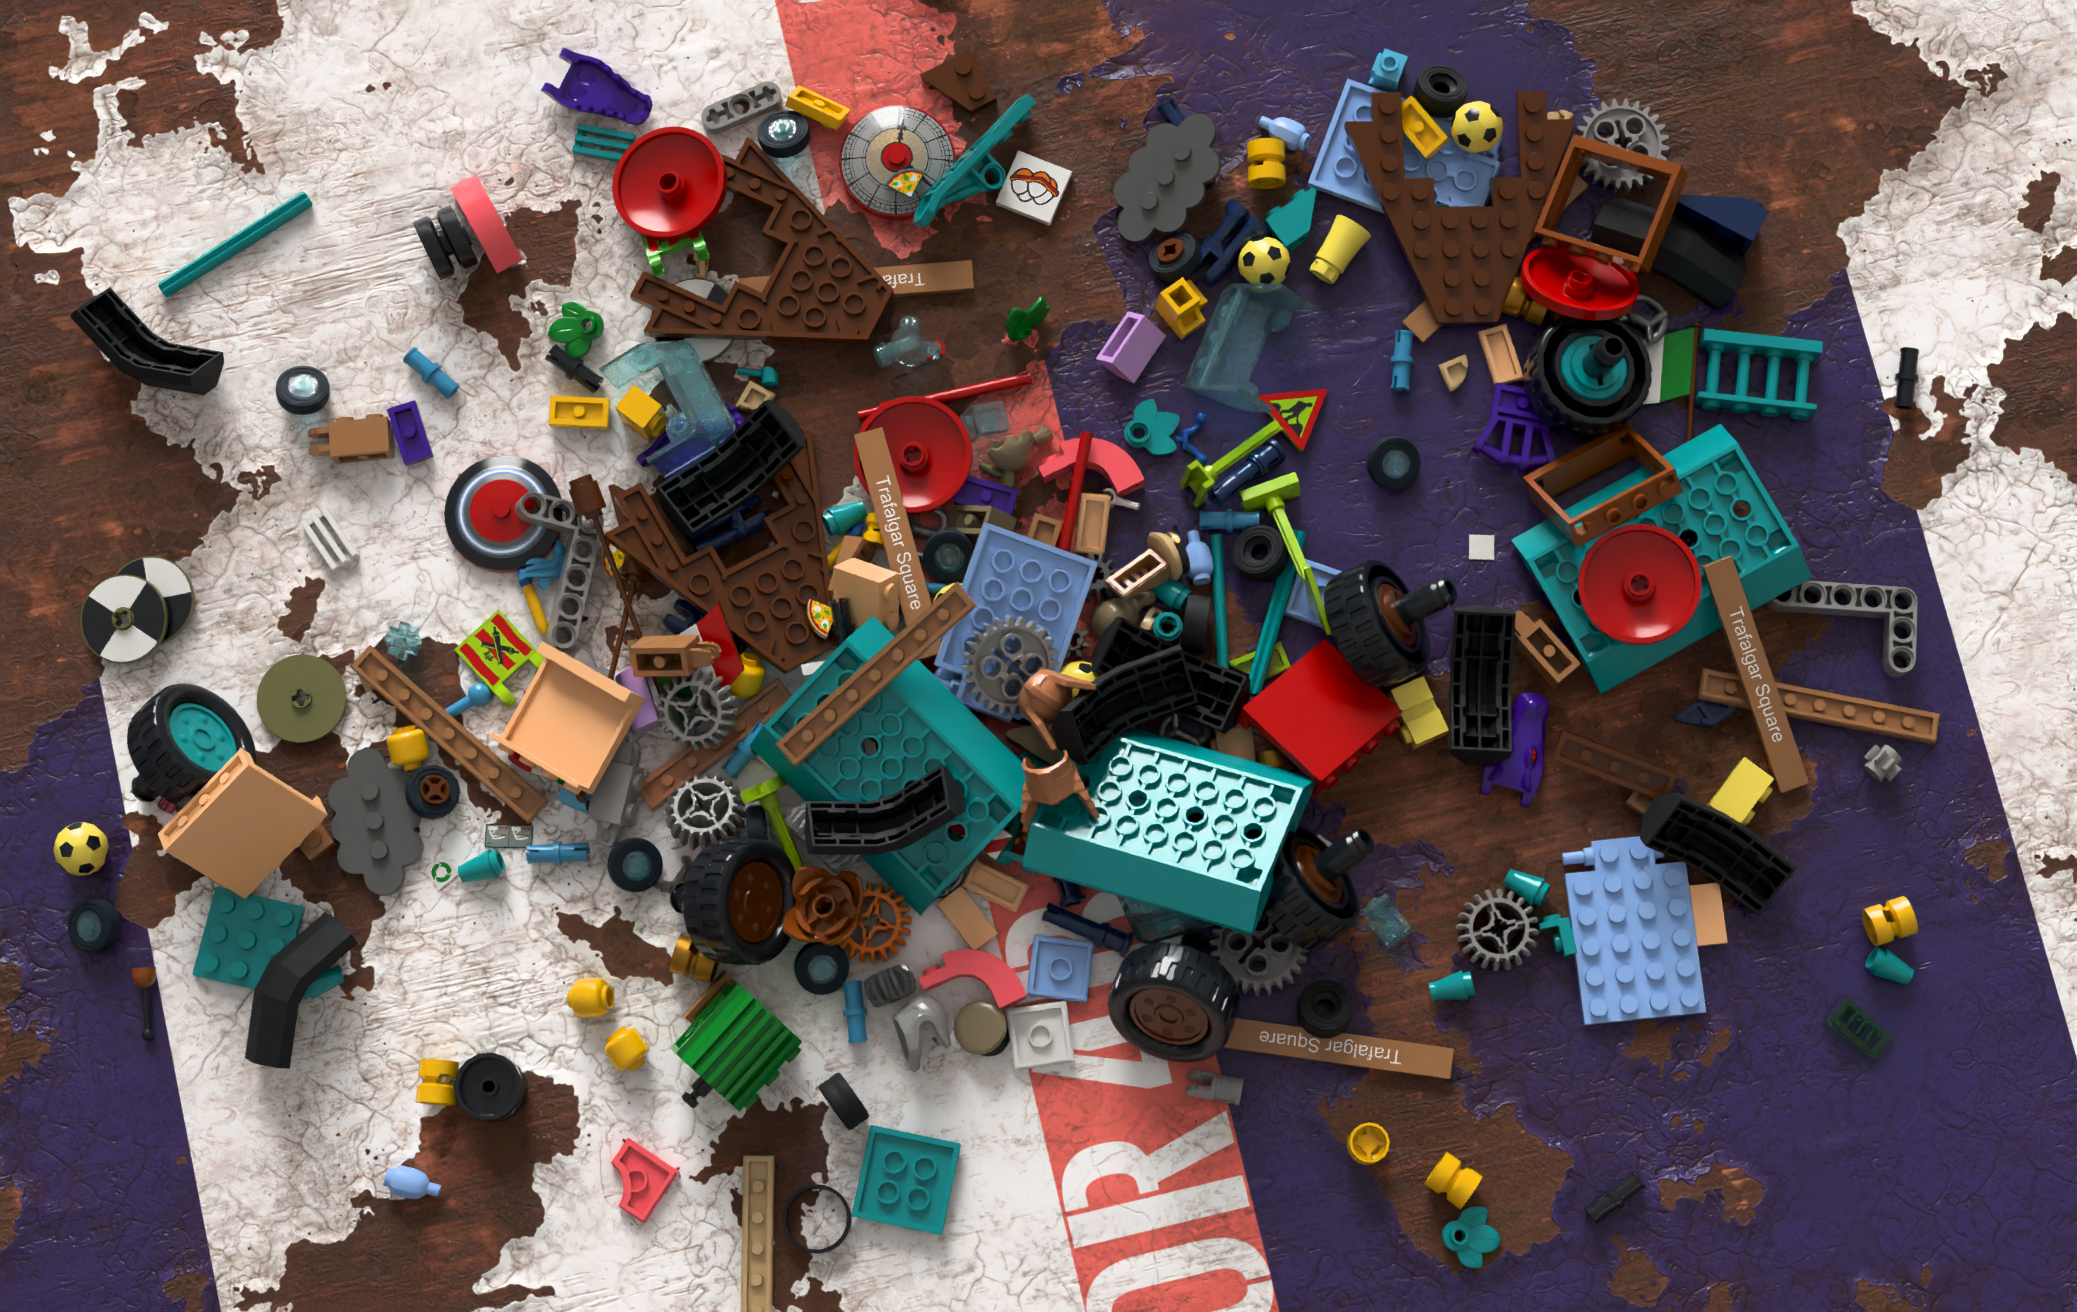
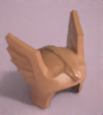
M1040 668L1024 684L1017 704L1045 743L1054 751L1057 747L1047 730L1048 726L1055 721L1059 712L1072 701V690L1074 688L1096 690L1097 685L1066 674L1057 673L1050 669Z
M1063 750L1064 757L1060 762L1042 768H1037L1028 757L1023 759L1021 765L1023 767L1025 783L1022 788V807L1020 813H1022L1023 832H1029L1030 823L1039 802L1049 804L1050 806L1058 805L1072 793L1077 794L1089 813L1096 820L1100 817L1075 764L1071 762L1067 754V750Z

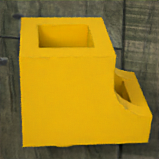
M1182 277L1160 292L1154 307L1182 340L1204 325L1206 319L1203 317L1200 309L1206 306L1208 300L1190 279L1185 281Z

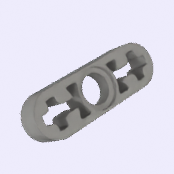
M767 81L708 105L701 115L704 128L710 133L718 134L777 109L782 102L780 88L777 84ZM765 91L774 94L773 101L768 102L766 98L763 99ZM754 95L756 97V101H758V108H755L754 101L752 99V96ZM739 101H746L750 104V109L745 114H737L734 111V105ZM726 107L729 108V112L732 117V119L730 120L728 119V116L724 109ZM716 113L720 117V123L714 124L713 121H710V115Z

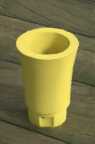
M1336 215L1331 230L1309 269L1310 272L1320 280L1328 284H1334L1339 274L1344 272L1353 257L1371 238V235L1353 220L1343 215Z

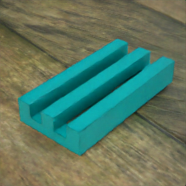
M578 124V132L575 135V145H573L572 152L576 155L619 162L623 154L581 147V145L585 143L626 151L635 142L636 136L633 133ZM584 134L628 142V144L593 137L584 136Z

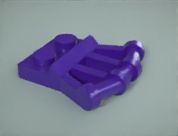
M1496 383L1493 390L1489 422L1471 451L1475 454L1480 452L1496 462L1499 467L1505 468L1506 465L1517 467V470L1524 472L1526 469L1543 467L1556 460L1549 433V425L1545 424L1533 410L1527 399L1525 388ZM1496 424L1504 425L1500 451L1485 442ZM1513 427L1524 429L1520 455L1509 453ZM1533 431L1539 432L1543 455L1529 457Z

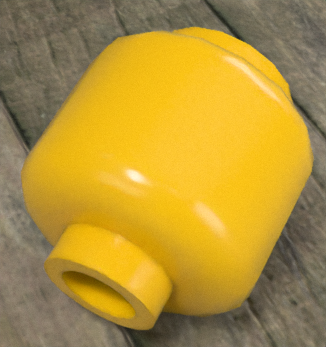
M744 652L740 657L745 669L730 685L731 689L728 691L730 695L739 699H748L758 694L766 674L765 666L759 661V658L755 654Z
M415 725L391 730L392 735L387 738L386 742L392 764L396 766L403 765L404 771L422 767L421 761L429 756L424 731L416 729Z
M603 978L578 979L567 993V1004L579 1018L603 1017L614 1006V990Z
M623 1026L605 1039L607 1044L604 1047V1053L616 1070L624 1071L629 1068L631 1072H634L646 1063L644 1056L648 1053L649 1046L635 1028L626 1029Z

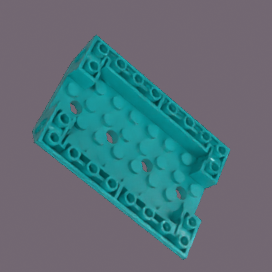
M1721 424L1662 456L1675 468L1682 493L1612 529L1631 524H1648L1666 529L1679 538L1684 532H1692L1696 535L1697 543L1689 547V549L1695 556L1701 573L1699 603L1686 626L1669 639L1643 646L1617 642L1601 633L1587 618L1582 606L1574 601V594L1578 591L1579 572L1584 557L1592 545L1606 533L1576 547L1547 519L1511 539L1512 544L1540 592H1544L1571 638L1570 643L1600 695L1722 628L1701 566L1727 556H1732L1750 611L1812 578L1799 544L1739 444ZM1643 466L1567 508L1564 512L1572 519L1653 475ZM1738 502L1746 503L1750 508V514L1743 518L1737 517L1733 512V506ZM1580 522L1574 526L1577 528L1583 524Z
M872 616L851 634L766 722L749 746L806 802H871L901 791L907 786L909 781H917L941 765L945 766L951 772L963 792L966 812L910 846L880 855H860L921 916L963 873L962 871L1020 814L1023 795L1022 788L1025 783V776L1021 765L1023 762L917 659L802 763L795 767L777 747L776 743L820 704V699L824 695H831L895 637L875 616ZM866 738H874L878 742V751L874 755L867 754L863 749V742ZM958 823L964 827L965 837L962 840L957 841L950 836L949 829L952 824Z
M1132 727L1122 732L1088 765H1078L1070 759L1075 764L1081 780L1090 783L1086 789L1100 817L1096 820L1076 793H1072L1058 805L1050 806L1046 803H1039L1029 827L1022 864L1024 869L1253 936L1271 892L1274 880L1272 871L1288 832H1296L1315 786L1313 780L1308 776ZM1062 753L1058 762L1063 759L1064 753ZM1136 797H1144L1146 799V802L1141 806L1130 804L1131 800ZM1193 813H1200L1204 816L1201 821L1196 823L1187 820ZM1252 829L1262 832L1261 836L1256 839H1249L1245 834Z

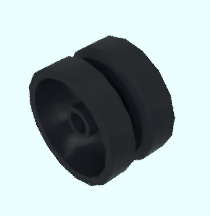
M451 205L437 211L436 217L442 228L437 231L431 218L427 216L413 222L440 280L454 275L455 267L450 258L453 254L460 267L464 269L478 264V260L471 247L473 245L462 221L458 220Z
M492 1052L477 1054L466 1060L458 1070L454 1082L455 1097L460 1107L471 1117L489 1123L504 1122L515 1116L523 1107L528 1093L527 1079L522 1069L511 1059ZM493 1082L495 1088L489 1093L486 1091L487 1085H492Z

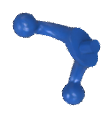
M1200 412L1196 415L1197 423L1191 428L1181 430L1180 437L1175 436L1174 442H1180L1181 450L1191 453L1201 465H1205L1208 460L1207 456L1200 453L1188 442V438L1195 434L1207 421V415Z

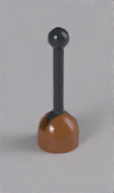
M156 967L132 968V981L137 987L142 989L144 1015L142 1038L149 1041L153 1039L154 1032L150 1026L148 988L155 982Z

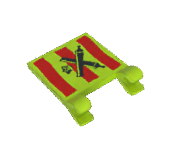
M499 610L454 649L507 707L511 706L516 701V698L503 684L529 660L537 669H539L544 660V657L536 652L537 650Z

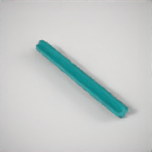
M301 192L159 282V289L166 297H170L312 207L313 204L305 192Z
M1293 529L1302 551L1306 534L1303 531ZM1291 557L1286 569L1277 577L1249 674V679L1251 680L1249 696L1256 697L1262 692L1296 573Z

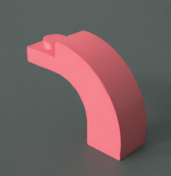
M475 175L472 178L464 179L457 186L451 188L496 273L522 261L523 259L478 177Z
M1080 438L1059 443L1061 456L1051 455L1041 462L1042 465L1038 467V474L1043 484L1074 470ZM1092 438L1087 469H1092L1102 474L1118 497H1124L1144 487L1145 479L1140 469L1123 449L1106 440Z
M959 949L941 954L946 966L940 968L939 964L929 967L922 971L924 976L918 978L924 992L960 977L977 979L989 988L1000 1010H1004L1028 998L1015 972L998 957L980 950Z

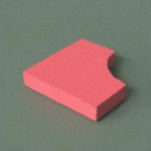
M627 1138L611 1162L619 1171L623 1181V1196L619 1207L645 1224L679 1174V1171L630 1138Z

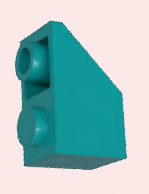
M1314 187L1306 192L1304 189L1298 191L1290 198V203L1282 208L1280 205L1276 206L1266 214L1267 218L1264 225L1271 231V238L1281 242L1288 253L1308 240L1316 196Z

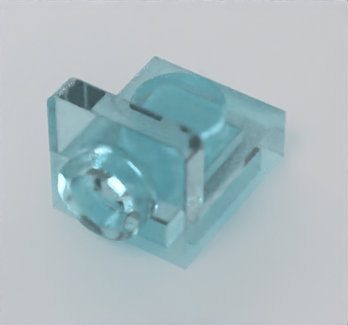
M1003 401L971 405L960 415L971 442H974L979 436L1005 433L1010 429Z

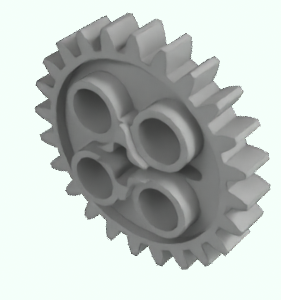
M1614 98L1609 108L1604 102H1601L1599 111L1592 107L1589 112L1590 117H1582L1581 123L1584 126H1578L1576 129V133L1582 137L1620 148L1621 145L1626 146L1625 149L1667 160L1663 155L1668 153L1669 147L1663 144L1668 141L1669 135L1661 134L1665 129V124H1655L1659 115L1649 117V106L1643 111L1639 110V101L1633 107H1630L1628 99L1625 98L1622 106H1618ZM1616 121L1619 122V124H1620V141H1621V145H1619V144L1616 145V143H1617V141H1618V139H1619V132H1618L1617 126H1616V124H1615ZM1634 125L1639 129L1640 133L1632 134L1627 130L1626 126ZM1605 129L1611 134V137L1603 138L1597 131ZM1584 157L1581 167H1587L1583 174L1584 177L1590 174L1594 175L1592 184H1596L1599 180L1604 181L1603 190H1606L1609 184H1613L1615 193L1618 192L1621 185H1624L1625 190L1630 192L1633 183L1638 189H1641L1643 179L1649 184L1653 180L1652 176L1614 165L1608 166L1604 162Z
M1006 615L1005 624L996 617L994 618V627L983 623L985 633L973 632L978 640L976 643L972 641L966 642L972 650L971 652L962 653V656L969 659V663L961 665V668L969 671V674L965 675L962 679L966 683H972L967 690L971 694L977 693L975 697L977 702L985 701L984 707L989 710L995 705L996 712L1002 714L1006 707L1008 713L1014 715L1016 706L1019 708L1017 702L1025 682L1015 672L1008 669V665L991 651V648L995 646L1004 657L1011 660L1012 664L1028 678L1037 673L1040 668L1051 670L1052 667L1060 665V662L1051 659V656L1058 653V650L1053 647L1048 648L1053 639L1049 636L1042 638L1046 632L1044 628L1039 627L1035 630L1036 623L1032 620L1025 625V618L1021 616L1014 623L1013 617ZM1009 637H1015L1016 643L1014 648L1006 651L1004 648L1005 641ZM1031 657H1036V666L1032 670L1027 671L1025 667L1027 660ZM994 659L995 668L990 673H985V663L988 660ZM1015 679L1016 688L1012 692L1006 693V683L1009 680Z
M1261 914L1259 921H1266L1268 927L1262 931L1255 930L1253 936L1220 926L1221 929H1212L1213 936L1218 939L1210 941L1211 948L1217 949L1210 953L1211 957L1219 960L1218 962L1228 970L1237 986L1240 983L1242 984L1244 994L1248 992L1250 987H1253L1256 996L1259 995L1261 988H1265L1268 995H1271L1272 986L1274 985L1282 991L1283 980L1293 984L1291 973L1301 975V968L1297 964H1306L1307 958L1301 953L1309 952V950L1292 944L1279 932L1272 935L1275 928L1267 921L1263 914ZM1236 940L1246 943L1245 947L1238 951L1230 948L1231 944ZM1278 942H1285L1289 945L1288 949L1284 952H1276L1273 950V947ZM1254 944H1264L1265 948L1263 950H1261L1259 947L1254 948ZM1246 958V961L1243 964L1238 963L1240 960ZM1255 962L1266 964L1265 969L1261 972L1250 970Z

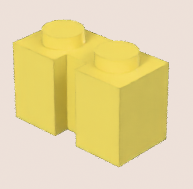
M1424 676L1390 690L1389 699L1403 711L1399 719L1402 727L1399 728L1401 736L1406 744L1411 743L1413 750L1448 733L1449 729L1433 700L1434 697Z
M1744 757L1739 761L1707 806L1727 814L1746 826L1755 815V812L1751 809L1756 802L1763 803L1773 789L1769 785L1774 778Z

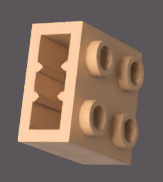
M856 558L848 559L833 567L834 599H836V602H839L838 598H848L851 623L855 624V629L860 628L872 616H875L890 632L899 628V573Z

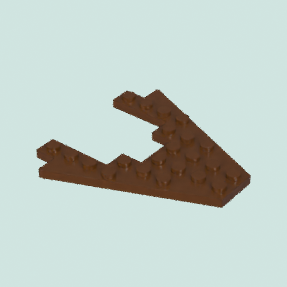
M1517 91L1515 102L1519 177H1492L1490 179L1491 206L1435 207L1434 178H1404L1401 92H1372L1370 95L1371 121H1346L1344 129L1436 324H1496L1571 135L1575 119H1548L1546 91Z
M747 137L735 160L721 154L727 169V191L772 210L762 230V236L786 246L762 293L735 281L721 306L643 271L630 295L632 301L654 310L644 329V334L648 337L868 344L894 295V290L751 138Z
M810 431L804 433L806 447L771 480L786 507L763 518V524L776 545L727 570L712 545L685 558L642 483L615 495L614 500L627 522L606 532L605 539L705 615L715 607L717 602H720L732 635L783 674H787L800 667L801 664H806L837 648L836 637L832 635L831 628L826 640L821 638L814 632L806 614L809 599L831 607L829 601L832 600V593L828 591L830 577L812 434Z

